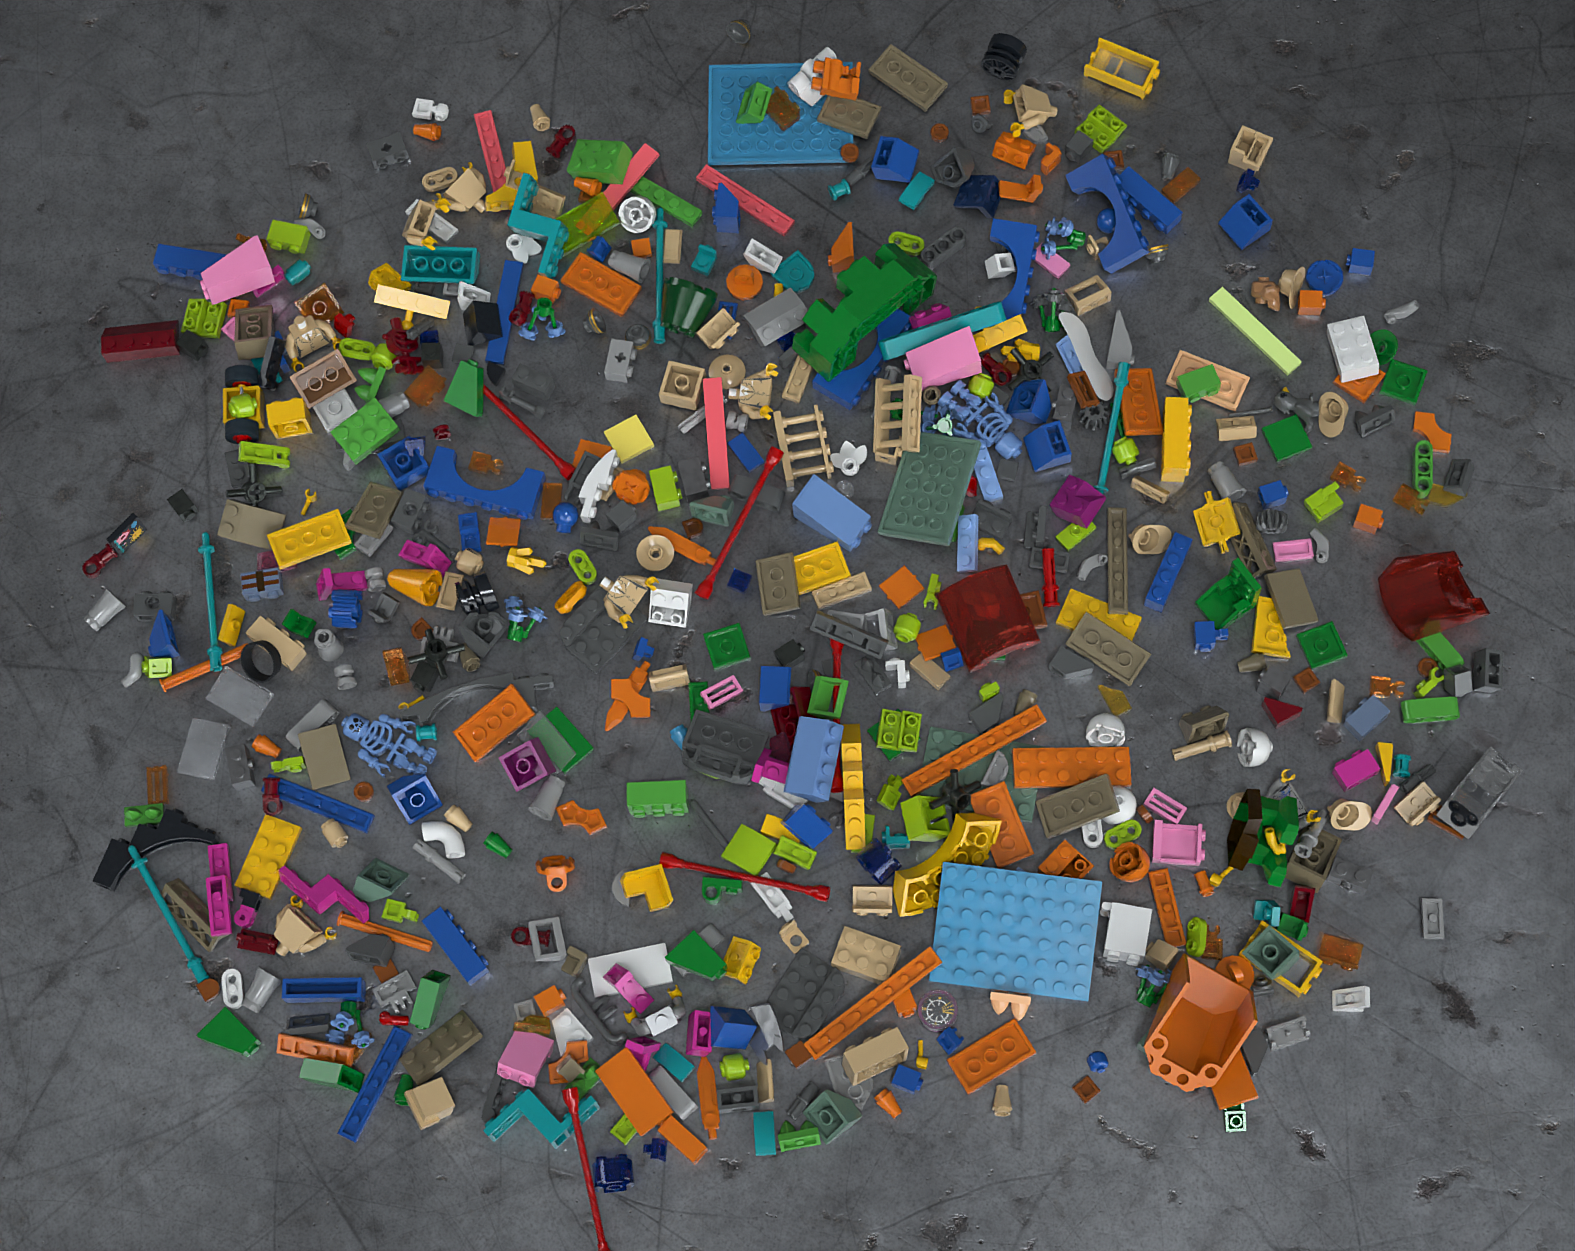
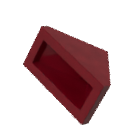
M1267 697L1264 698L1262 708L1275 729L1300 717L1303 709L1302 707Z
M1300 885L1294 886L1289 915L1309 923L1315 888Z

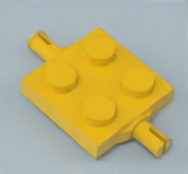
M1212 491L1204 492L1206 504L1202 508L1194 510L1193 513L1203 546L1208 547L1213 544H1219L1221 553L1224 554L1229 552L1226 541L1241 533L1230 498L1227 497L1214 501Z

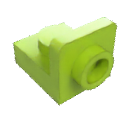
M144 656V661L141 664L142 672L148 678L172 676V658L170 656L153 658Z

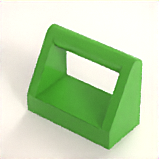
M758 81L746 88L736 123H761L764 120L773 89Z
M816 676L807 713L820 719H840L849 681ZM834 686H840L834 713L828 712Z

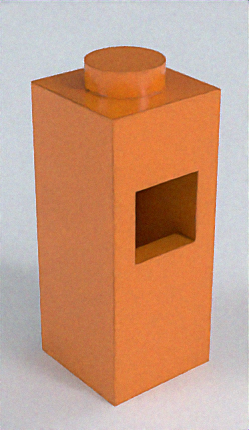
M672 1115L658 1124V1127H660L657 1130L659 1134L692 1164L695 1165L708 1151L707 1147Z

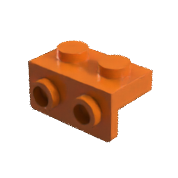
M1003 131L996 140L992 156L1025 169L1037 145L1029 140L1013 137L1012 133Z

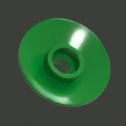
M1377 330L1370 334L1379 366L1390 362L1395 356L1398 349V340L1394 333L1389 330Z

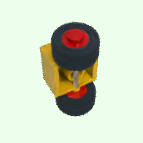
M234 365L225 370V386L227 388H223V424L225 425V439L233 444H239L240 441L255 443L259 440V429L265 428V394L262 388L258 386L259 372L253 366ZM247 393L251 398L254 397L257 402V408H255V414L252 417L236 419L231 416L228 403H230L233 396Z

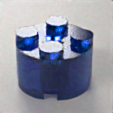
M877 838L872 840L856 855L860 865L880 885L885 883L895 874V871L902 867L896 858L891 857L892 851L886 845H882Z
M617 1154L614 1158H607L606 1156L595 1158V1162L592 1164L594 1191L599 1192V1189H604V1193H618L626 1191V1186L631 1185V1188L635 1186L633 1163L627 1157V1154Z

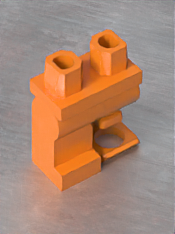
M825 57L824 61H814L813 72L822 74V78L812 77L811 89L819 90L820 95L826 94L856 101L859 91L861 62H857L856 67L849 70V66H843V62L839 59Z

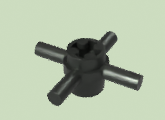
M1016 347L1011 350L1010 353L1021 366L1018 372L1019 376L1008 384V388L1013 391L1024 381L1042 379V366L1054 357L1053 354L1049 351L1036 361L1026 360ZM1031 368L1034 373L1029 375L1027 371Z
M250 463V481L244 483L241 489L226 490L225 492L227 498L243 496L252 505L258 506V502L263 500L265 495L281 494L282 487H264L262 483L257 481L256 463ZM256 489V495H250V491Z
M427 629L425 634L428 643L424 651L425 653L407 657L409 665L427 661L430 666L437 667L440 679L444 680L448 677L444 667L448 655L465 651L464 644H459L446 648L442 640L435 639L432 629Z
M952 769L950 770L951 782L943 787L942 797L929 802V807L933 810L947 803L952 807V820H955L956 813H960V810H964L970 804L971 795L969 793L981 788V783L976 781L963 787L958 783V770Z

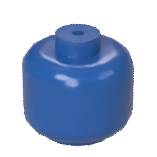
M1095 1051L1087 1058L1088 1066L1092 1072L1102 1073L1109 1066L1108 1059L1103 1052Z

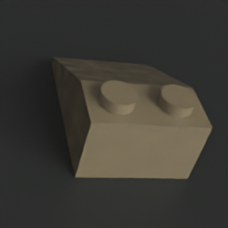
M272 305L235 309L234 344L238 360L264 357L269 336H275Z
M227 499L217 536L272 550L267 534L283 529L287 515L239 500Z
M1209 705L1201 708L1200 712L1184 714L1179 721V726L1187 745L1206 739L1209 735L1214 736L1224 732L1229 713L1217 705L1214 707Z
M1310 825L1302 829L1296 844L1300 843L1301 835L1308 831ZM1322 829L1318 835V843L1312 848V854L1309 858L1299 857L1293 848L1287 861L1285 878L1301 886L1315 888V893H1318L1326 880L1342 839Z

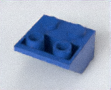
M880 136L871 165L875 178L910 183L919 150L899 138Z
M719 183L718 190L715 189L713 225H716L717 232L739 234L741 221L739 201L723 183Z
M1248 194L1235 203L1218 224L1235 244L1243 250L1270 231L1273 220L1254 198Z
M1060 420L1041 425L1023 437L1034 472L1071 462L1072 453Z
M809 804L795 805L781 821V824L806 847L814 849L833 832L830 828L831 824L823 817L820 819L815 814L816 810Z

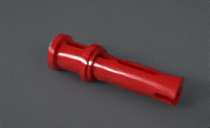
M1054 548L1042 549L1044 573L1042 591H1044L1045 601L1043 607L1060 606V603L1058 602L1057 594L1059 586L1056 584Z

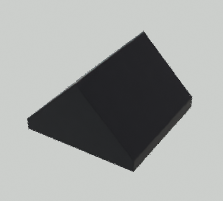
M473 300L463 312L467 345L474 346L503 337L498 304Z

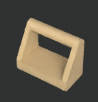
M1098 275L1064 290L1077 316L1111 301L1112 292ZM1093 284H1097L1100 291L1079 301L1073 295Z
M686 664L649 672V681L653 692L685 686L690 683Z

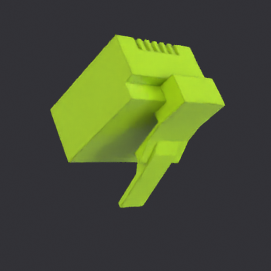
M1336 481L1323 489L1320 488L1304 500V506L1317 523H1320L1343 507L1344 502L1335 492V490L1340 488Z

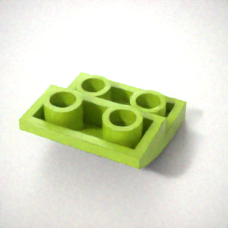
M1099 104L1088 114L1087 119L1075 129L1074 134L1080 130L1093 139V148L1103 154L1127 128V124Z
M189 299L181 333L184 334L188 329L199 337L219 339L228 305L225 302L212 305L206 299Z
M882 709L876 748L917 752L922 714L904 710L898 712Z
M741 824L721 857L738 866L742 871L758 876L777 844L757 831Z

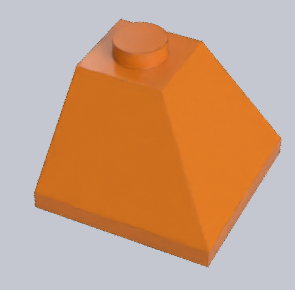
M852 222L847 223L831 248L832 255H828V266H832L833 273L846 271L854 261Z

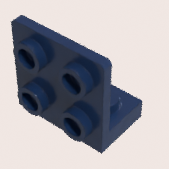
M971 175L960 186L953 206L955 208H978L987 218H994L1001 199L999 196L998 178L995 175Z

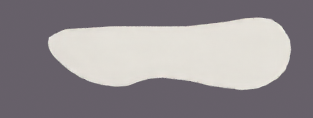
M1069 312L1059 313V319L1072 342L1083 371L1086 372L1096 395L1104 401L1110 400L1114 393L1113 384L1107 371L1095 356L1085 325L1078 317Z

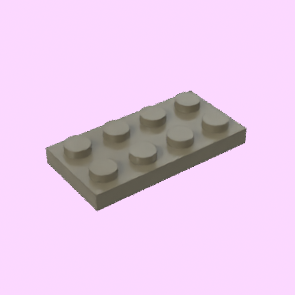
M892 44L869 68V74L925 112L948 87L946 81Z
M1088 612L1084 614L1065 643L1128 686L1132 685L1151 656L1150 652Z
M1108 774L1035 801L1046 838L1048 839L1120 812Z
M461 1010L399 1060L415 1083L420 1086L483 1036L466 1013Z

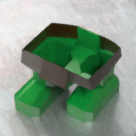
M1247 789L1233 817L1227 837L1228 866L1243 871L1247 863L1260 865L1268 885L1281 887L1287 872L1286 853L1274 854L1267 844L1265 834L1262 833V826L1274 828L1278 844L1293 845L1299 830L1297 798L1285 796L1280 800L1261 796L1260 789Z

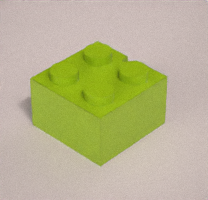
M917 795L900 803L909 841L936 842L948 837L950 833L948 818L930 823V821L947 815L945 804L933 810L929 807V802L940 797Z

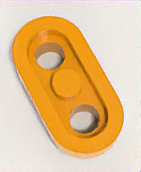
M582 581L573 583L556 601L554 607L560 614L569 613L577 601L586 595L587 587Z

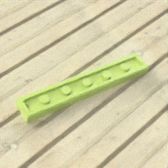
M1223 287L1209 298V302L1287 376L1301 365L1302 361Z

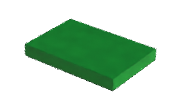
M555 707L527 731L533 739L539 737L548 756L564 774L594 751L592 745L558 707Z

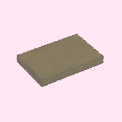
M827 96L818 115L817 122L868 140L880 114L881 106L856 98L855 101Z
M370 481L346 522V529L380 539L392 519L404 492Z
M790 552L756 560L763 615L769 616L800 609L793 553Z
M1300 568L1270 573L1264 576L1283 629L1314 624L1319 621Z
M336 724L298 734L313 790L351 780Z

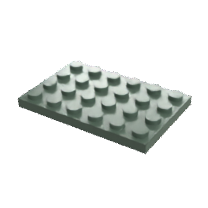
M920 432V452L903 451L877 531L879 535L950 546L979 454L981 442L979 440Z
M930 726L922 768L980 735ZM1012 741L998 749L1005 755L1009 766L1007 777L1004 781L1021 822L1032 823L1038 788H1014L1012 749L1045 747ZM996 751L959 771L958 783L963 787L976 781L981 783ZM951 778L944 779L918 795L942 797V789L951 782ZM981 786V788L973 792H970L969 794L971 795L988 787ZM971 802L967 806V808L961 810L975 813L971 805ZM947 803L945 804V808L952 809Z

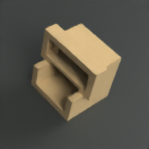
M1242 125L1231 147L1228 163L1255 174L1256 171H1259L1274 138Z
M442 1077L404 1093L420 1130L439 1123L440 1119L451 1115L455 1107Z

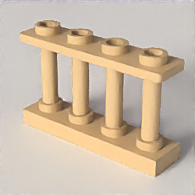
M911 374L904 375V383L891 384L890 380L876 378L874 453L877 451L888 454L890 447H901L902 451L913 453L920 452L922 377ZM903 390V401L890 403L891 391ZM903 409L902 420L890 421V410ZM902 428V439L889 440V429Z
M814 405V413L789 418L781 417L780 411L773 412L779 449L784 452L782 465L786 486H794V479H797V477L826 472L827 479H831V473L834 472L832 461H828V455H831L829 444H825L824 438H827L826 427L821 425L824 417L822 410H818V405ZM815 420L818 428L815 431L793 435L785 434L784 428H787V425ZM813 438L820 439L821 447L797 452L788 451L787 445H790L791 442ZM823 455L824 465L796 470L791 468L790 462H794L793 460Z

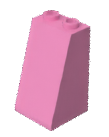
M258 235L253 236L201 273L203 280L200 281L206 300L210 299L212 305L275 283L269 261Z
M970 326L906 352V359L903 360L906 371L910 370L911 375L922 377V391L929 386L937 387L982 373L981 359Z

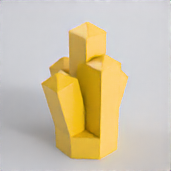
M1017 339L1014 342L1015 347L1026 360H1039V344ZM1003 346L1001 349L1002 355H1007L1009 361L1018 362L1010 353L1015 347Z
M511 547L507 556V566L514 567L529 575L534 573V567L532 566L543 568L547 563L545 559L531 555L533 552L531 547Z

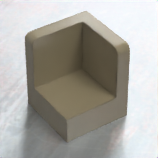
M569 946L566 952L568 956L561 970L577 978L581 975L589 957L586 953Z
M571 1054L556 1067L557 1073L570 1083L580 1073L584 1074L586 1072L584 1067Z

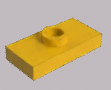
M228 604L218 640L229 646H236L245 610L234 604Z

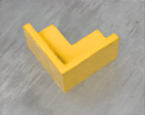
M662 864L626 872L620 879L625 898L644 894L650 912L669 908L673 902Z

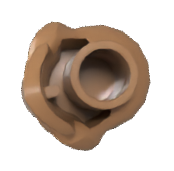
M1258 277V281L1251 283V296L1255 298V303L1268 304L1270 309L1280 311L1279 285L1269 281V277Z

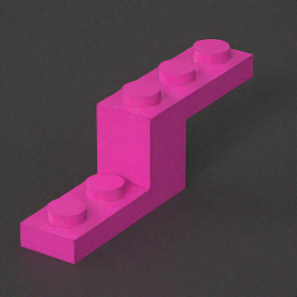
M227 843L209 845L210 877L206 878L210 932L211 936L215 937L232 934L229 902L234 901L229 845Z
M284 865L278 870L280 881L319 915L338 901L363 924L370 919L367 904L356 899L354 893L349 889L346 890L337 878H332L327 874L311 887L308 882L299 879L293 869L289 870Z

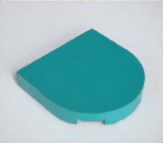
M799 250L779 264L775 273H770L778 283L783 284L785 290L791 288L795 293L807 290L813 284L815 277L812 264Z

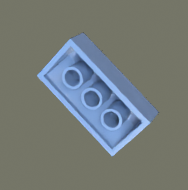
M799 717L783 792L815 803L829 801L844 729L843 725L825 719Z

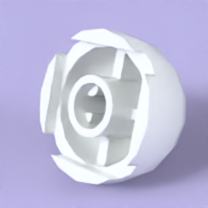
M632 196L626 199L619 208L618 214L622 221L621 224L632 233L644 232L654 223L656 208L648 198Z
M1102 713L1096 715L1087 725L1086 740L1088 739L1089 744L1093 747L1114 745L1119 747L1125 741L1124 724L1119 717L1113 714Z
M1256 728L1240 730L1237 738V747H1241L1242 753H1237L1240 763L1244 767H1255L1266 762L1273 749L1272 742L1267 734Z
M1112 786L1120 812L1102 818L1106 823L1117 826L1127 820H1132L1136 813L1137 802L1135 796L1129 789L1122 786Z

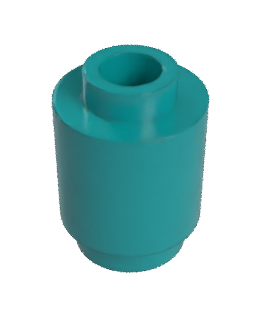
M299 259L286 269V273L283 275L293 286L299 284L311 274V266L305 260L301 261Z

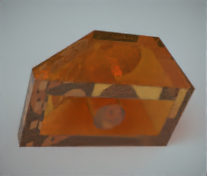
M402 647L383 650L382 653L391 686L409 683L410 669Z

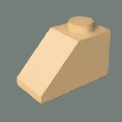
M1158 939L1155 943L1151 942L1147 946L1145 959L1156 968L1165 972L1176 959L1179 949Z

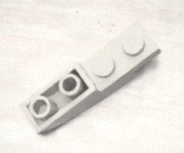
M612 449L594 466L581 488L578 497L580 502L584 504L580 515L584 523L590 524L591 519L595 518L597 507L595 506L597 501L601 499L602 490L608 491L609 485H613L615 477L613 472L615 468H618L620 462L616 450Z

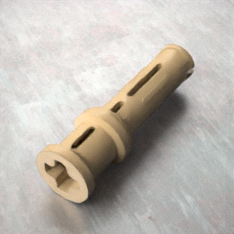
M1226 730L1222 734L1216 736L1209 735L1206 737V740L1171 749L1174 760L1177 761L1209 750L1216 752L1219 748L1232 747V741L1229 732Z

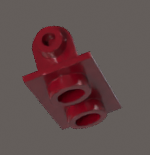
M242 929L241 933H237L236 936L238 941L237 948L270 955H275L279 940L274 935Z

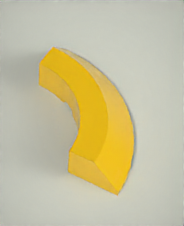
M956 813L947 839L930 858L912 868L895 871L893 893L898 915L900 917L924 913L923 910L938 907L943 862L981 866L985 859L988 860L990 856L988 855L990 847L996 843L1002 820L976 813Z

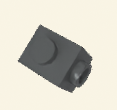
M383 592L374 609H370L368 614L377 623L390 622L400 601Z

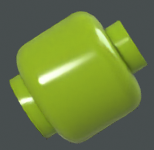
M380 343L372 353L371 360L376 369L380 366L390 370L394 366L392 360L398 355L391 353L386 343Z
M979 373L971 377L967 389L970 390L971 394L980 397L982 400L986 396L990 397L994 382L991 380L992 377Z
M243 393L233 396L230 403H228V408L232 417L236 419L248 418L255 414L257 402L254 397L251 398L249 394Z
M1125 436L1113 443L1112 453L1119 464L1126 463V465L1137 461L1135 457L1139 455V449L1132 438L1127 439Z
M902 614L897 618L893 632L899 641L908 643L917 638L921 623L915 614Z
M741 1053L724 1055L722 1061H719L721 1076L725 1077L728 1081L743 1079L746 1076V1071L750 1070L748 1059H744Z

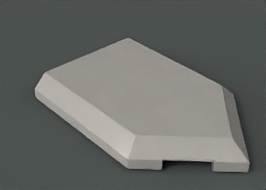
M843 1053L824 1059L834 1092L851 1099L857 1109L862 1111L875 1086L873 1078L871 1077L852 1086L842 1067Z

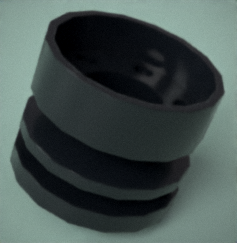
M1004 33L994 34L989 42L988 50L981 61V67L994 78L1005 81L1014 80L1020 69V63L1023 62L1026 55L1027 47L1020 39Z
M485 571L473 576L475 584L472 586L467 579H464L466 585L464 589H462L460 582L455 583L456 596L467 616L469 613H472L471 610L476 609V612L481 614L480 606H484L488 612L500 608Z

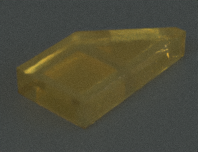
M1433 484L1427 503L1447 508L1465 499L1467 494L1465 497L1444 491V486Z
M1104 685L1098 686V690L1113 715L1118 717L1132 710L1123 691L1113 690L1104 687Z
M529 1015L523 1021L515 1022L513 1026V1031L547 1035L550 1034L551 1030L549 1017Z

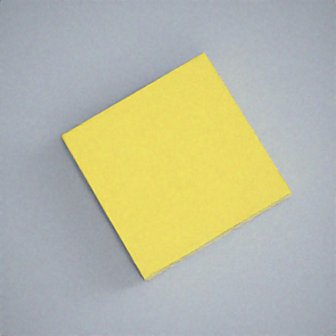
M637 415L604 431V435L613 450H616L621 464L654 447V443Z

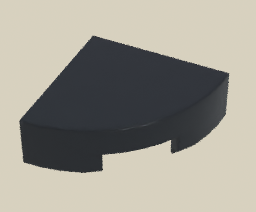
M489 361L487 364V375L491 383L497 386L506 370Z

